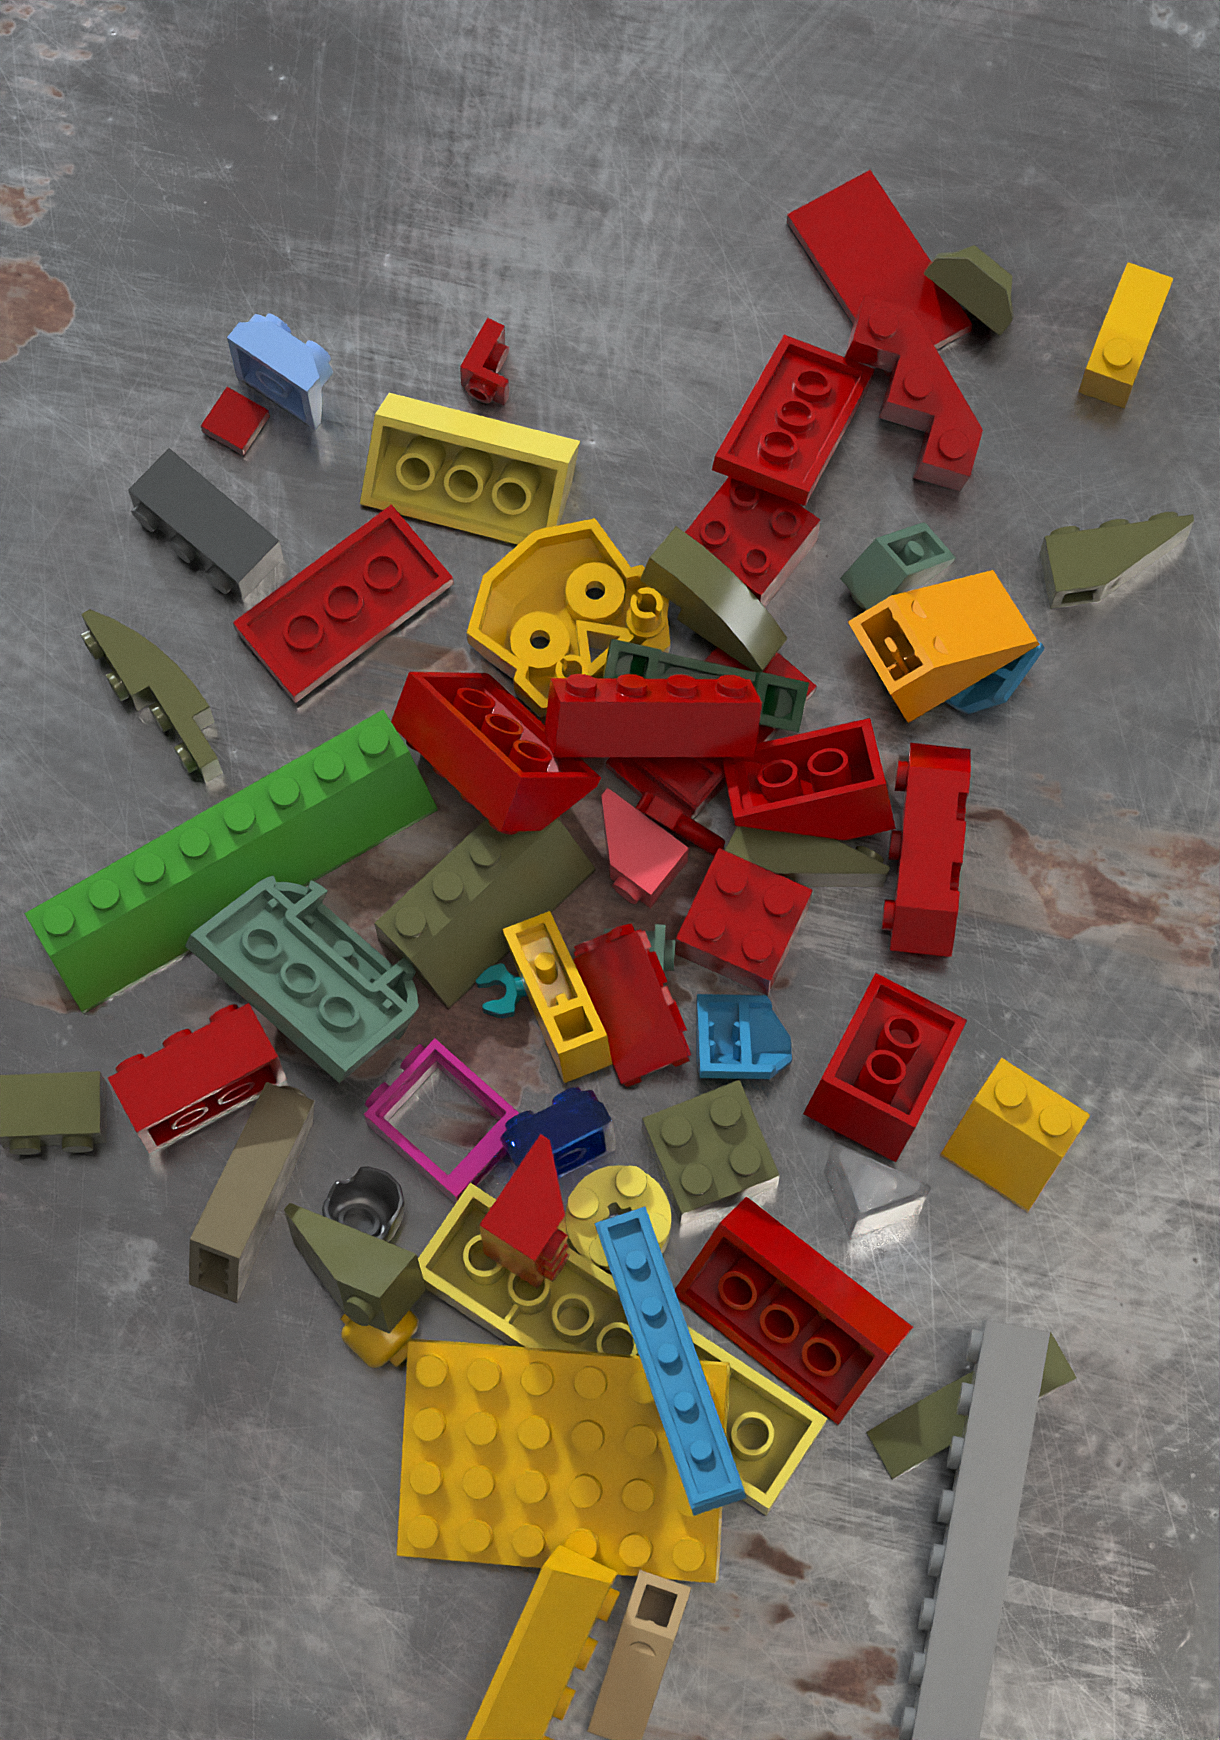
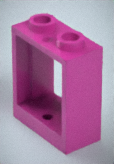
M434 1038L426 1048L419 1044L405 1057L400 1065V1068L404 1071L391 1085L383 1082L371 1093L365 1102L368 1110L364 1113V1118L367 1126L456 1204L470 1183L477 1187L529 1131L528 1120ZM437 1068L498 1121L449 1175L388 1122Z

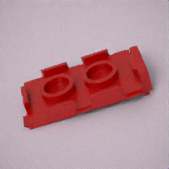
M632 923L618 926L608 933L574 946L576 958L572 959L607 1034L611 1060L621 1085L624 1084L627 1088L642 1082L640 1077L652 1073L670 1064L678 1067L689 1062L688 1056L692 1055L683 1035V1032L687 1031L676 1001L672 998L668 986L664 987L663 983L668 981L656 951L650 952L649 948L652 946L646 931L641 929L635 931Z

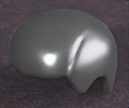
M369 1166L360 1167L358 1172L350 1179L345 1181L336 1180L327 1199L324 1201L322 1214L324 1217L389 1242L394 1237L403 1219L404 1198L401 1185L386 1171Z

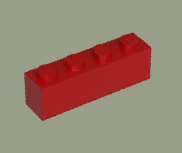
M572 674L567 678H550L544 734L554 757H754L762 701L751 680L737 675H722L718 679H695L688 675L676 674L669 676L668 679H645L635 674H624L618 678H594L586 674Z

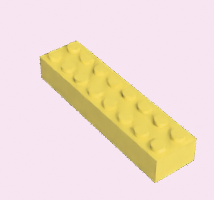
M470 1183L418 1258L426 1289L511 1346L639 1356L613 1277L592 1262L568 1248L567 1253L570 1256L556 1279L552 1282L545 1277L537 1289L484 1254L479 1224L496 1199ZM688 1327L699 1360L730 1363L726 1439L745 1491L746 1498L742 1500L764 1515H767L822 1431L828 1418Z

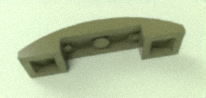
M1051 1332L1039 1399L1077 1379ZM973 1371L866 1432L892 1480L949 1448L952 1436L962 1437L965 1416L956 1414L961 1384L962 1382L971 1384Z

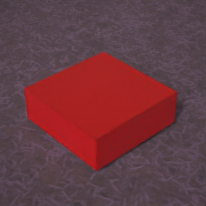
M226 387L201 424L202 433L244 456L270 418L269 410L233 389Z

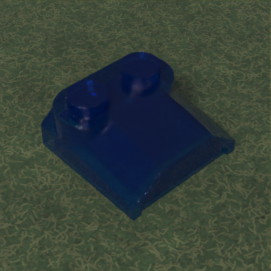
M572 1087L561 1092L552 1100L553 1105L535 1114L529 1110L512 1117L505 1123L506 1131L500 1137V1141L510 1158L513 1172L517 1170L540 1134L548 1138L551 1143L558 1178L616 1150L613 1121L604 1104L599 1102L593 1090L581 1091L580 1087Z

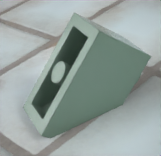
M925 522L875 538L840 579L849 588L853 600L860 607L868 610L891 595L921 588L950 566L956 557Z

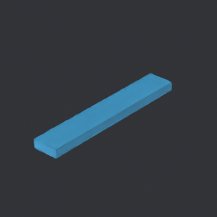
M646 1207L595 1223L693 1516L745 1499L746 1495Z

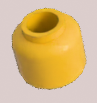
M410 1310L390 1334L370 1325L361 1326L352 1321L345 1313L340 1318L345 1324L341 1331V1339L371 1368H379L388 1361L395 1367L399 1366L407 1358L408 1341L412 1339L411 1337L419 1326L418 1318Z

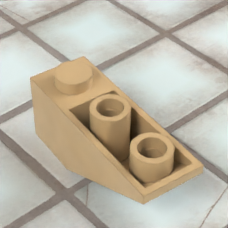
M642 1570L639 1571L587 1732L609 1740H642L692 1587Z

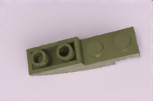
M91 609L82 613L81 615L88 631L81 634V638L94 660L97 661L104 657L112 669V672L105 676L118 699L123 701L129 697L137 712L148 706L163 732L172 728L180 741V744L173 748L188 773L197 769L205 783L221 775L223 772L218 757L201 732L202 729L215 722L210 706L194 683L163 651L135 630Z

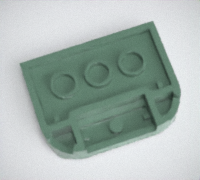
M274 876L267 877L191 933L185 947L337 1082L341 1083L393 1038L399 1040L404 1035L420 1005L418 1004L417 990L412 980L416 971L405 958L392 965L327 908L322 902L328 890L312 880L308 887L295 883L276 882Z

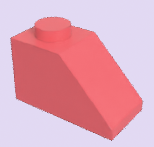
M607 787L601 795V811L610 878L615 881L612 887L630 903L637 904L640 900L651 908L688 862L689 848Z

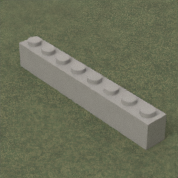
M992 1320L982 1321L981 1331L971 1329L966 1361L975 1362L971 1384L962 1382L959 1392L956 1414L965 1416L962 1437L952 1436L947 1468L956 1469L952 1491L943 1489L940 1499L937 1521L946 1523L943 1545L933 1543L928 1576L937 1577L933 1599L924 1597L922 1602L918 1630L927 1631L924 1653L914 1652L909 1685L918 1687L914 1708L905 1706L899 1732V1739L901 1740L980 1739L1050 1337L1049 1331Z

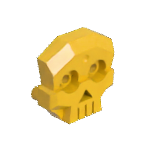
M595 518L537 529L483 575L467 629V642L491 664L513 678L514 693L541 718L546 716L550 678H567L572 674H586L594 678L603 677L610 639L661 649L662 652L669 653L671 645L668 625L669 599L640 581L645 567L643 565L630 567ZM591 588H599L604 592V595L600 599L594 600L590 599L586 592ZM536 637H545L550 642L544 649H537L531 644L532 640ZM589 648L605 650L591 663Z

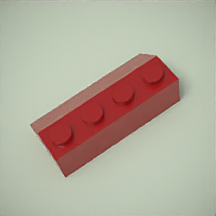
M409 671L391 720L393 726L406 739V744L411 749L419 752L433 766L436 774L446 778L460 792V796L464 801L475 806L489 820V825L496 831L508 835H514L518 831H541L598 786L601 777L580 757L553 756L544 734L545 725L489 673Z
M747 1196L719 1223L674 1289L677 1298L838 1425L913 1329L912 1325Z

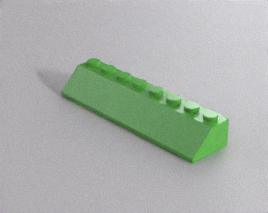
M383 709L24 914L79 1009L84 1014L191 953L185 947L190 934L261 880L274 876L276 882H289L306 887L311 880H318L433 814L438 809L408 748Z

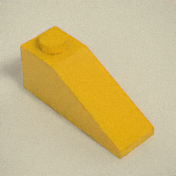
M1127 262L1086 366L1079 393L1125 409L1174 278Z
M545 912L502 929L537 1022L563 1082L567 1083L612 1065L607 1034L551 912Z

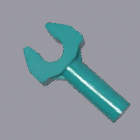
M503 963L490 966L476 979L478 988L500 985L506 990V994L502 999L491 1000L482 1004L483 1013L502 1019L513 1017L516 1014V1005L522 997L527 996L521 978L509 973Z

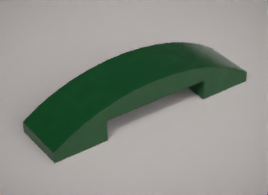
M610 639L602 677L618 678L624 674H635L645 679H668L671 675L683 674L695 679H718L722 675H737L751 680L762 701L759 726L796 733L800 729L809 682L764 672L756 673L662 652L661 649L616 639Z

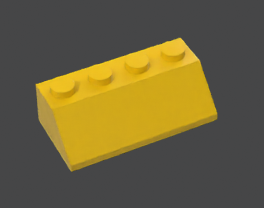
M557 1546L539 1573L465 1740H554L545 1736L553 1717L563 1721L571 1705L576 1690L567 1685L575 1668L585 1672L598 1641L589 1636L597 1618L605 1622L608 1621L618 1600L620 1592L611 1588L618 1572L564 1546Z

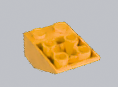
M994 570L891 595L848 621V624L907 723L1040 645Z

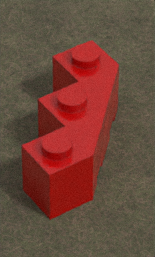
M865 295L856 313L844 358L891 372L878 418L924 431L925 435L913 478L960 492L971 476L983 429L914 309Z
M910 743L908 760H898L895 791L904 792L901 830H891L888 860L897 861V881L894 900L884 899L881 930H890L891 951L952 957L959 909L960 891L958 889L964 854L966 801L969 795L971 777V749Z

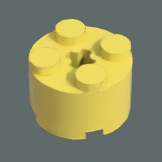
M607 1166L588 1174L577 1184L568 1197L565 1216L566 1234L569 1235L567 1239L569 1248L611 1275L595 1223L609 1219V1216L618 1213V1215L646 1207L663 1255L671 1230V1208L664 1190L655 1179L637 1166Z

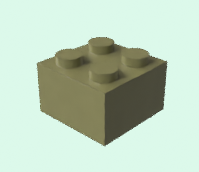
M740 1079L642 1118V1133L681 1226L737 1204L746 1196L750 1199L777 1188L780 1174Z

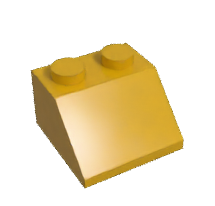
M1001 1058L969 1106L940 1156L1028 1213L1083 1129L1090 1114Z

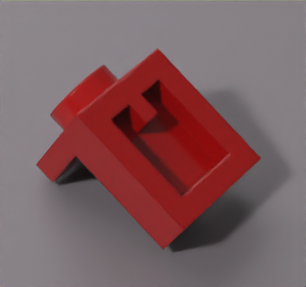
M488 317L460 366L461 386L465 387L466 392L478 401L484 403L495 401L505 405L509 398V380L497 374L501 370L509 352V346L505 345V325Z

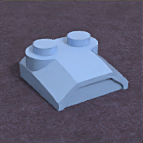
M269 313L266 317L255 314L249 322H239L227 337L236 377L309 425L313 430H316L321 423L322 415L321 388L333 374V369L329 364L331 361L330 355L317 343L308 340L305 344L291 335V330L287 324L273 314Z

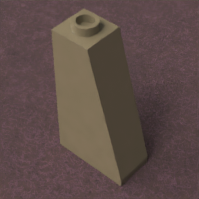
M266 1082L190 1237V1285L238 1303L313 1125L315 1100L308 1098L299 1089L291 1086L279 1087Z

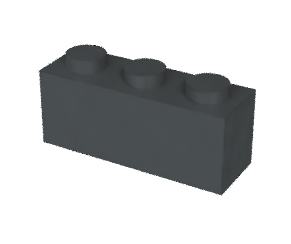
M170 448L128 489L134 507L131 512L137 521L151 532L158 528L170 538L168 544L171 549L187 563L195 559L207 569L204 573L206 578L224 594L231 590L244 600L283 559L280 541Z

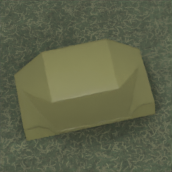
M972 245L955 252L937 253L923 273L999 336L1013 321L1014 313L1011 300L1012 275L977 246Z

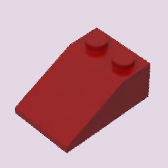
M870 718L757 743L754 757H722L735 826L839 840L870 836L896 829Z
M875 973L803 1114L896 1162L918 1124L967 1019Z

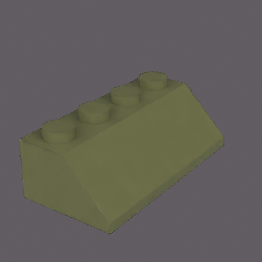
M486 818L374 923L378 940L399 961L405 958L416 971L414 976L448 1010L476 984V979L487 968L497 965L510 952L502 929L548 911L552 913L595 872V867L559 818L555 819L541 831H518L514 835L496 831L489 825V820Z

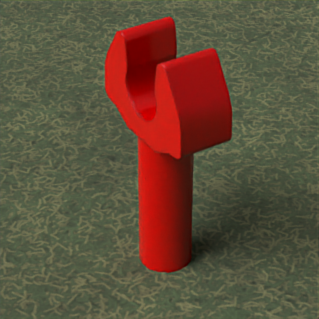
M647 791L644 792L635 807L647 817L669 828L715 856L718 848L723 849L725 845L724 838L683 814L681 810L657 796H653Z

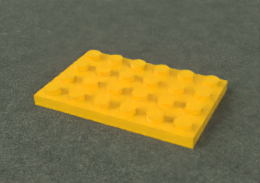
M411 1339L408 1341L397 1556L542 1568L557 1546L561 1545L618 1572L617 1575L638 1576L639 1571L642 1570L672 1580L716 1583L719 1580L723 1506L693 1516L639 1356L426 1339ZM699 1360L726 1436L730 1363Z

